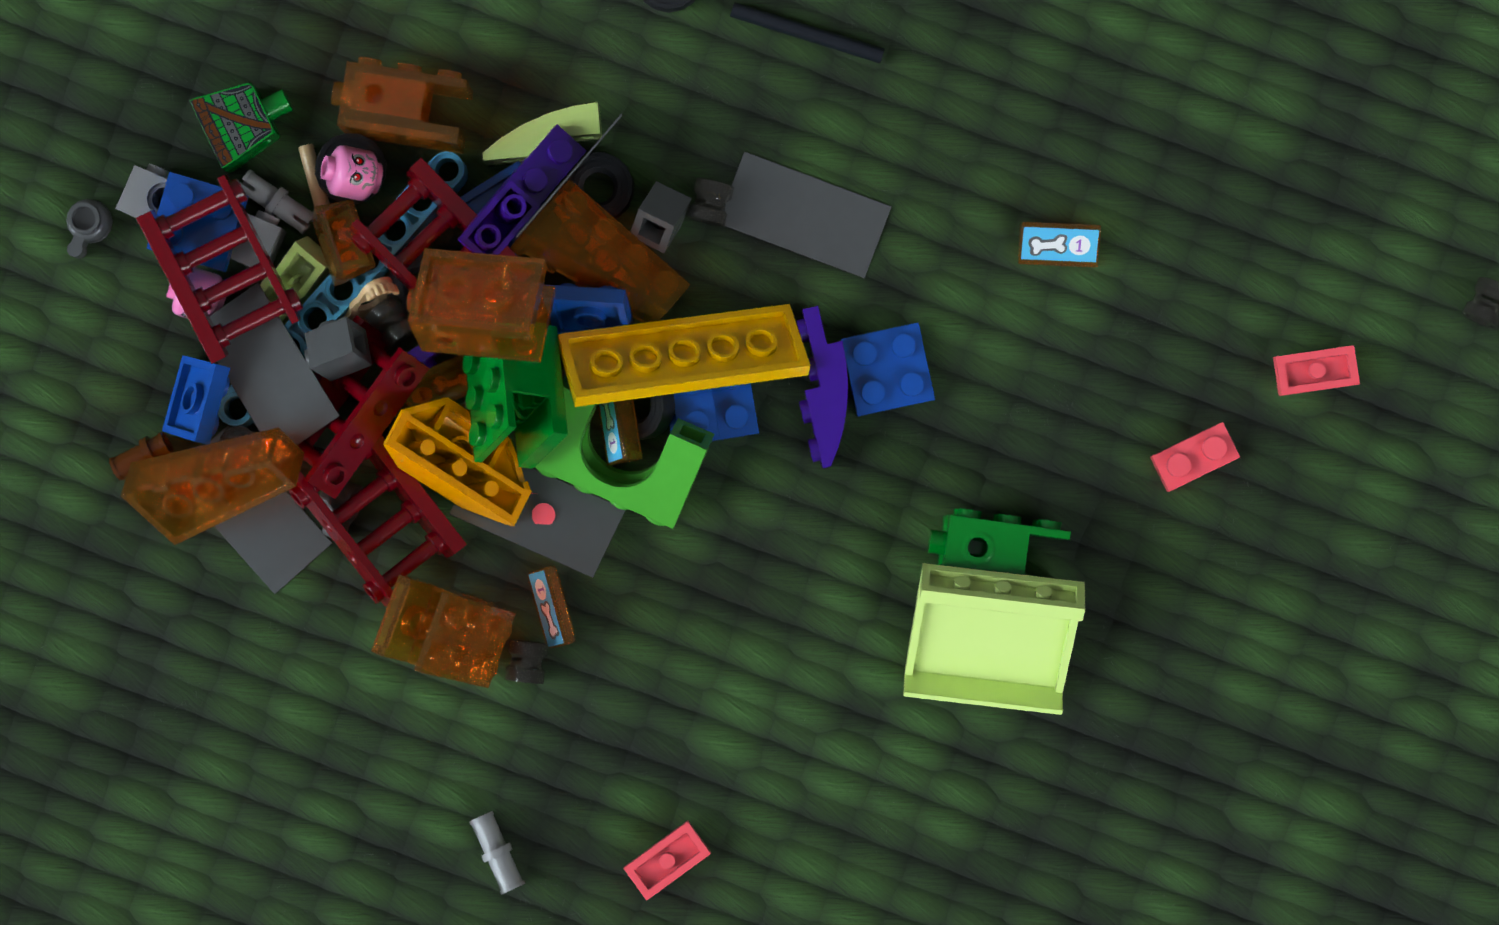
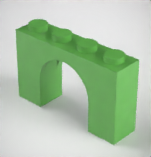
M565 374L562 380L568 435L534 468L546 477L559 478L572 484L582 493L595 494L609 500L616 508L634 511L645 516L649 522L655 525L668 526L673 529L684 508L715 434L678 418L669 434L659 460L654 465L640 471H624L614 468L600 458L591 443L590 423L598 404L575 407Z

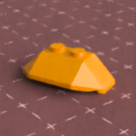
M449 397L401 409L383 443L397 467L460 508L508 526H515L532 491L528 481L524 479L522 468L518 467V458L511 438L507 436L483 462H474L473 446L469 443L470 411Z

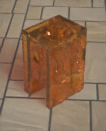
M359 57L358 63L347 61L344 82H334L331 104L340 106L337 126L344 133L361 134L376 141L463 154L466 138L460 128L429 123L433 94L472 100L473 91L468 81L461 79L462 74L456 71L439 69L437 75L423 73L422 67L417 65L398 63V68L394 69L382 66L381 60Z
M424 248L415 289L411 288L407 296L408 323L421 350L425 352L541 363L556 292L555 286L544 285L547 271L545 259Z
M399 574L371 652L383 657L408 662L415 665L414 670L421 673L489 688L492 678L497 673L498 661L505 642L511 635L512 623L516 613L470 594Z

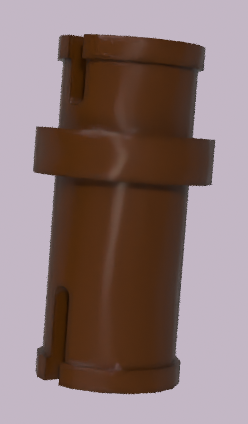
M160 432L152 438L148 436L143 437L139 440L137 446L116 457H111L109 464L115 476L121 481L149 465L151 467L160 465L163 458L174 454V448L164 432Z

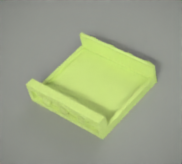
M923 563L905 664L903 696L1062 715L1063 689L1078 621H1083L1085 613V582Z

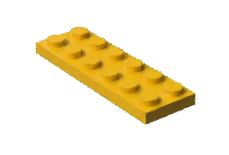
M790 304L558 334L560 356L575 407L807 376L811 366Z

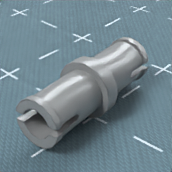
M251 169L243 176L242 180L244 182H240L245 194L264 207L265 213L272 216L276 215L297 229L302 235L311 226L309 224L310 221L313 222L317 215L315 212H311L289 197V191L283 187L277 189L256 175Z
M493 811L469 821L484 852L481 855L483 862L488 861L501 890V895L525 884L510 853L513 850L511 843L506 844Z

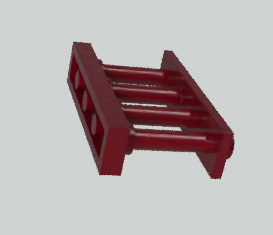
M420 158L406 173L411 179L408 182L409 187L367 228L357 218L349 227V230L353 233L350 239L365 255L372 252L439 320L436 327L448 340L453 342L457 339L462 344L471 336L464 325L505 285L510 287L514 284L519 289L534 273L506 246L492 262L495 265L492 269L494 274L453 314L435 297L476 258L471 251L464 246L424 286L416 279L407 267L449 227L453 229L457 226L464 232L477 216L453 189ZM429 197L439 207L436 211L438 216L403 250L394 256L378 239L420 198L425 200Z
M227 174L217 178L223 190L168 217L164 214L157 216L155 210H152L136 218L211 364L225 358L229 354L226 347L231 345L230 340L285 313L291 323L294 324L301 319L298 311L304 309L294 288L291 287L286 290L242 204L248 198L237 178L230 181ZM229 204L231 205L241 224L240 227L187 253H184L183 250L176 253L169 239L175 236L174 231ZM247 241L250 242L260 263L205 290L202 287L195 289L188 276L194 272V267ZM268 277L278 299L224 326L221 323L213 324L207 312L212 309L211 304Z
M357 315L352 321L366 330L372 364L373 362L383 369L370 388H367L360 382L370 366L334 381H329L315 372V376L337 412L349 395H352L359 403L346 421L338 417L281 456L297 467L302 460H305L312 468L304 479L336 499L430 369L400 347L393 356L383 349L390 338ZM327 427L336 435L321 454L313 445ZM265 441L263 444H264L267 448H269L268 444H267L266 441Z
M381 435L364 459L365 461L369 459L378 470L376 473L377 478L333 512L318 495L320 489L308 483L300 470L289 478L287 482L291 486L288 491L293 500L301 508L308 507L366 583L363 584V588L368 596L375 603L382 602L386 607L399 599L392 587L435 553L438 555L443 554L447 559L467 544L417 479L397 467L384 447L385 438ZM386 490L388 492L394 491L403 502L400 505L401 510L360 542L356 543L342 524ZM410 522L414 524L418 522L427 533L425 536L426 541L381 575L367 556Z

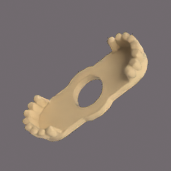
M380 277L370 281L362 288L358 296L349 303V309L344 317L353 320L357 315L373 327L377 326L378 322L374 314L387 301L388 294H400L397 285L393 283L390 277ZM371 300H373L372 302H370V303H368V304L361 305L362 303H364V302H366V301H371Z

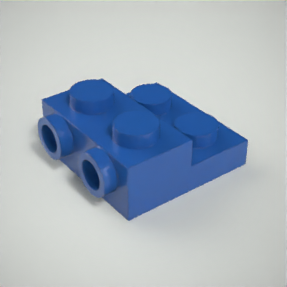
M751 383L674 394L676 415L673 416V420L669 425L670 432L679 418L715 434L712 442L759 434Z

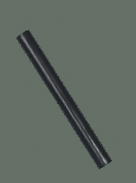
M734 2L730 17L876 63H881L885 50L882 47Z

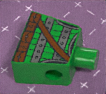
M245 83L189 100L221 168L228 173L235 171L279 140L281 136L273 120L293 111L292 105L283 89L262 98L258 88L253 83Z

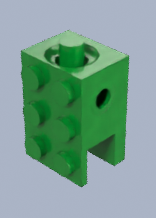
M498 318L482 334L479 340L466 351L463 358V371L467 374L468 382L466 407L470 410L471 416L469 443L473 446L474 462H483L512 431H515L518 467L533 469L568 435L557 326Z
M958 508L954 509V515H945L943 517L942 531L931 529L928 553L938 554L937 565L1026 575L1025 566L1030 536L1070 540L1071 532L1061 530L1062 522L1038 519L1033 520L1032 526L1021 525L1022 517L994 514L993 521L981 519L982 511Z

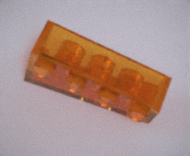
M570 179L510 247L519 256L525 254L540 262L539 266L551 273L557 271L575 281V285L579 287L599 288L601 286H613L626 290L633 318L643 323L659 321L691 285Z
M278 427L131 462L121 497L170 542L176 545L296 487L304 452Z

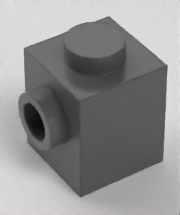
M656 181L638 209L629 237L665 253L682 226L692 198Z
M348 317L325 321L318 328L304 333L307 346L304 356L307 365L312 371L317 372L329 381H334L372 365L366 330Z

